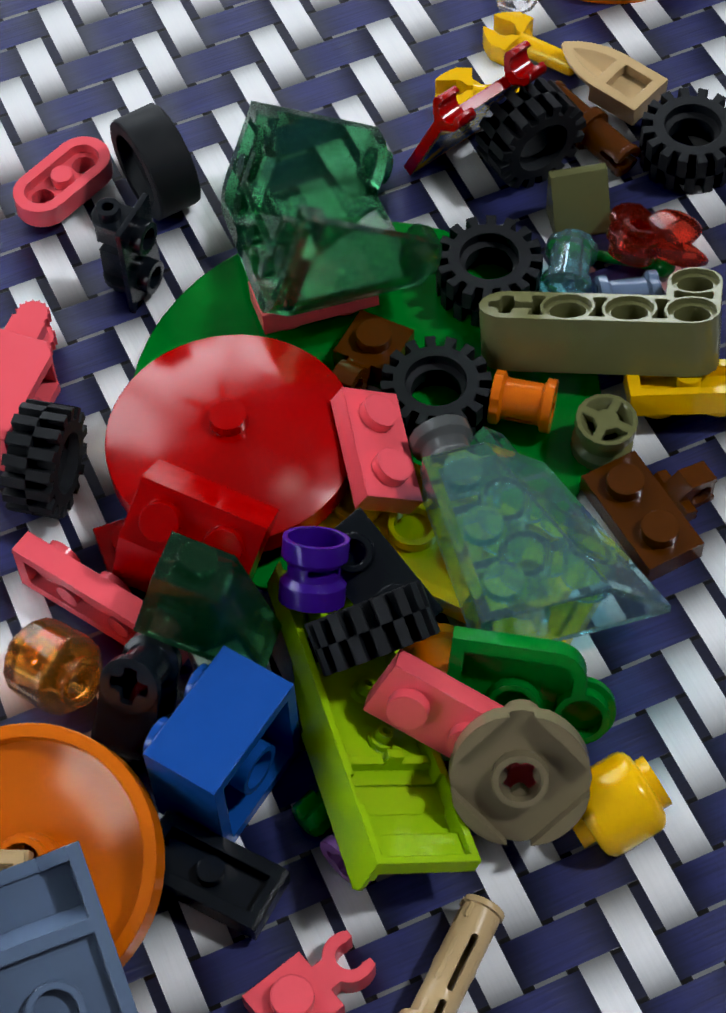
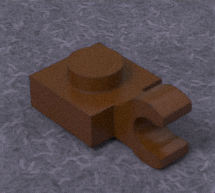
M360 310L333 350V363L335 366L333 373L338 377L343 386L348 388L365 390L370 381L380 384V381H382L381 371L384 364L390 365V355L396 349L405 355V343L414 340V330Z

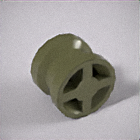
M608 393L596 394L585 399L578 407L575 417V427L570 442L572 455L579 464L593 471L630 453L638 426L637 412L632 405L622 397ZM611 434L610 440H603L605 435Z

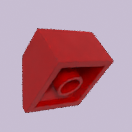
M158 459L141 476L118 537L113 574L119 577L126 585L232 629L280 509Z

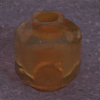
M42 618L29 623L10 641L4 658L3 674L7 686L17 696L47 714L62 716L86 706L97 695L100 688L99 678L103 670V658L100 647L86 634L61 620Z

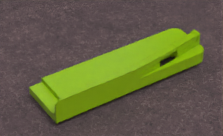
M279 561L267 583V589L291 657L295 680L294 686L303 730L301 736L352 889L362 891L370 881H375L377 876L382 874L475 871L481 863V858L469 827L462 821L453 806L449 774L441 754L363 710L368 692L400 649L324 677L319 662L315 663L304 624L337 611L305 613L281 605L278 600L279 580L287 570H283ZM347 596L344 607L338 611L353 605Z

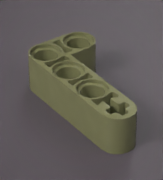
M688 267L676 270L670 274L667 281L666 295L501 291L492 293L482 298L479 303L481 355L486 360L487 367L494 370L663 377H701L715 371L719 365L723 279L714 270L702 267Z

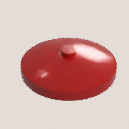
M244 334L214 336L196 340L166 352L144 367L127 384L114 404L108 420L105 434V455L112 486L118 500L128 513L141 476L158 459H161L280 509L263 552L282 547L284 531L299 526H318L338 506L350 486L330 402L341 387H344L343 384L315 356L287 342L263 336Z

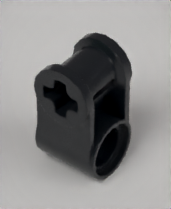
M152 630L136 633L125 644L122 655L114 657L103 668L99 678L100 688L97 713L92 726L91 738L109 748L122 760L146 766L143 758V746L149 731L160 718H170L176 708L182 656L177 645L167 635Z

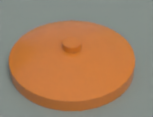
M27 722L0 726V849L30 850L34 853V859L79 841L122 967H124L143 942L154 920L164 884V838L159 816L150 794L141 779L124 760L103 744L80 732L46 723Z

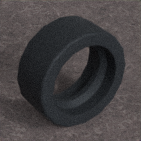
M149 103L113 120L110 125V135L122 172L138 200L143 193L149 194L153 218L160 221L194 205L201 199V186L190 152L171 118L160 106Z

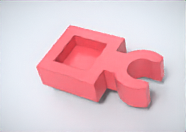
M347 930L334 934L327 940L322 950V959L314 966H311L303 955L297 952L242 995L243 1004L249 1013H345L344 1004L337 995L341 992H358L369 986L376 976V963L371 958H368L355 969H344L338 965V959L353 947L352 936Z

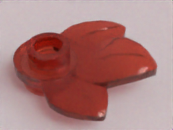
M630 202L621 203L611 210L609 215L611 223L606 233L609 241L607 250L617 261L633 267H648L652 264L654 257L678 267H701L708 264L709 260L706 255L692 245L702 233L701 224L692 216L672 209H663L656 213H651L640 203Z

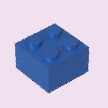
M226 646L221 648L209 665L206 663L201 664L188 680L182 702L170 718L162 717L153 725L144 742L143 758L158 812L164 814L169 809L235 843L302 748L294 683Z

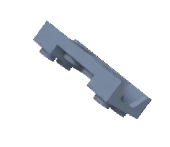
M79 841L0 871V1013H138Z

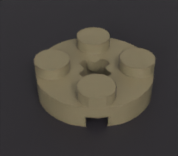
M512 700L505 704L504 707L487 711L470 722L457 738L449 761L451 796L457 814L474 833L492 843L507 845L508 839L517 842L530 840L531 846L547 844L570 831L582 818L587 809L592 772L587 746L583 738L565 718L551 710L539 708L537 704L530 700ZM513 763L533 765L535 767L533 769V778L536 784L528 788L525 784L519 782L511 788L503 783L508 776L506 767Z

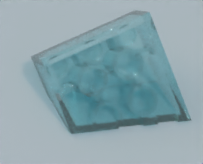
M481 442L422 457L423 504L467 628L563 641L670 613V603L544 462L488 442Z

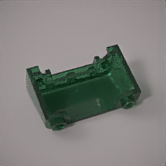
M251 101L224 179L221 209L263 313L294 316L418 286L424 283L429 275H433L437 271L442 256V245L434 230L429 225L418 223L413 224L406 233L396 231L377 195L381 184H385L389 180L393 168L392 152L387 149L386 141L378 127Z

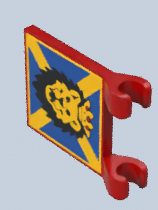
M527 40L505 53L504 77L459 105L457 102L456 94L460 91L455 85L434 98V122L404 165V168L410 175L481 130L482 128L479 126L482 118L493 115L489 107L495 101L501 105L506 100L503 93L510 88L516 92L520 86H527L547 72V66L543 61L536 66L530 61L527 55V48L531 45Z

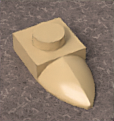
M564 41L561 44L568 65L577 77L589 86L588 100L631 126L643 117L644 112L648 111V105L653 100L659 102L661 94L666 93L667 78L620 51L592 42Z

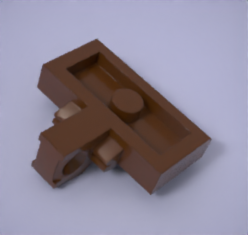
M634 450L581 476L580 489L647 581L651 582L702 556L704 542L689 522L697 517V507L714 498L713 491L717 477L704 461L682 468L673 476L666 469L658 471L653 475Z

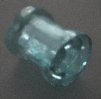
M570 228L551 234L547 240L545 251L547 258L550 260L549 267L541 275L539 292L592 293L593 282L589 276V269L597 261L599 247L593 241L590 234Z

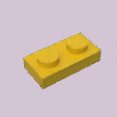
M719 359L717 369L701 377L623 375L626 400L635 409L637 416H645L652 419H663L671 415L707 414L714 417L726 416V359Z

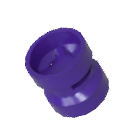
M299 526L284 531L281 556L287 562V572L279 580L278 600L281 605L305 613H329L344 607L347 583L341 577V567L348 562L350 537L346 533L321 526Z

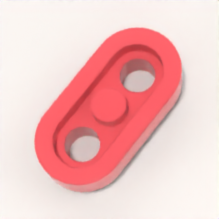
M89 136L69 139L19 178L13 188V198L20 219L34 227L56 225L65 220L106 186L113 175V166L107 145L101 140Z

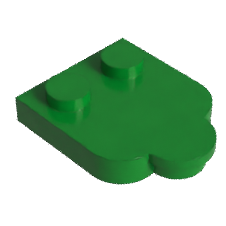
M454 626L447 675L503 706L512 700L525 699L537 704L539 708L551 710L571 723L579 732L585 744L598 740L612 727L616 717V702L613 693L603 682L587 676V666L583 656L570 644L557 640ZM441 754L443 761H450V758Z

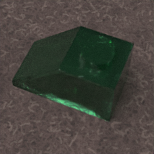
M172 531L151 577L133 631L210 661L215 658L223 646H226L266 668L282 625L237 556Z

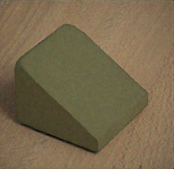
M605 162L548 172L546 212L556 240L599 235L610 231L611 212L608 170Z

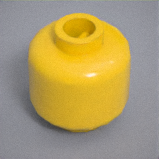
M614 752L591 766L592 781L587 809L582 818L572 828L584 849L597 842L606 854L612 857H619L657 835L665 828L666 814L664 809L672 805V802L643 756L633 761L624 752Z

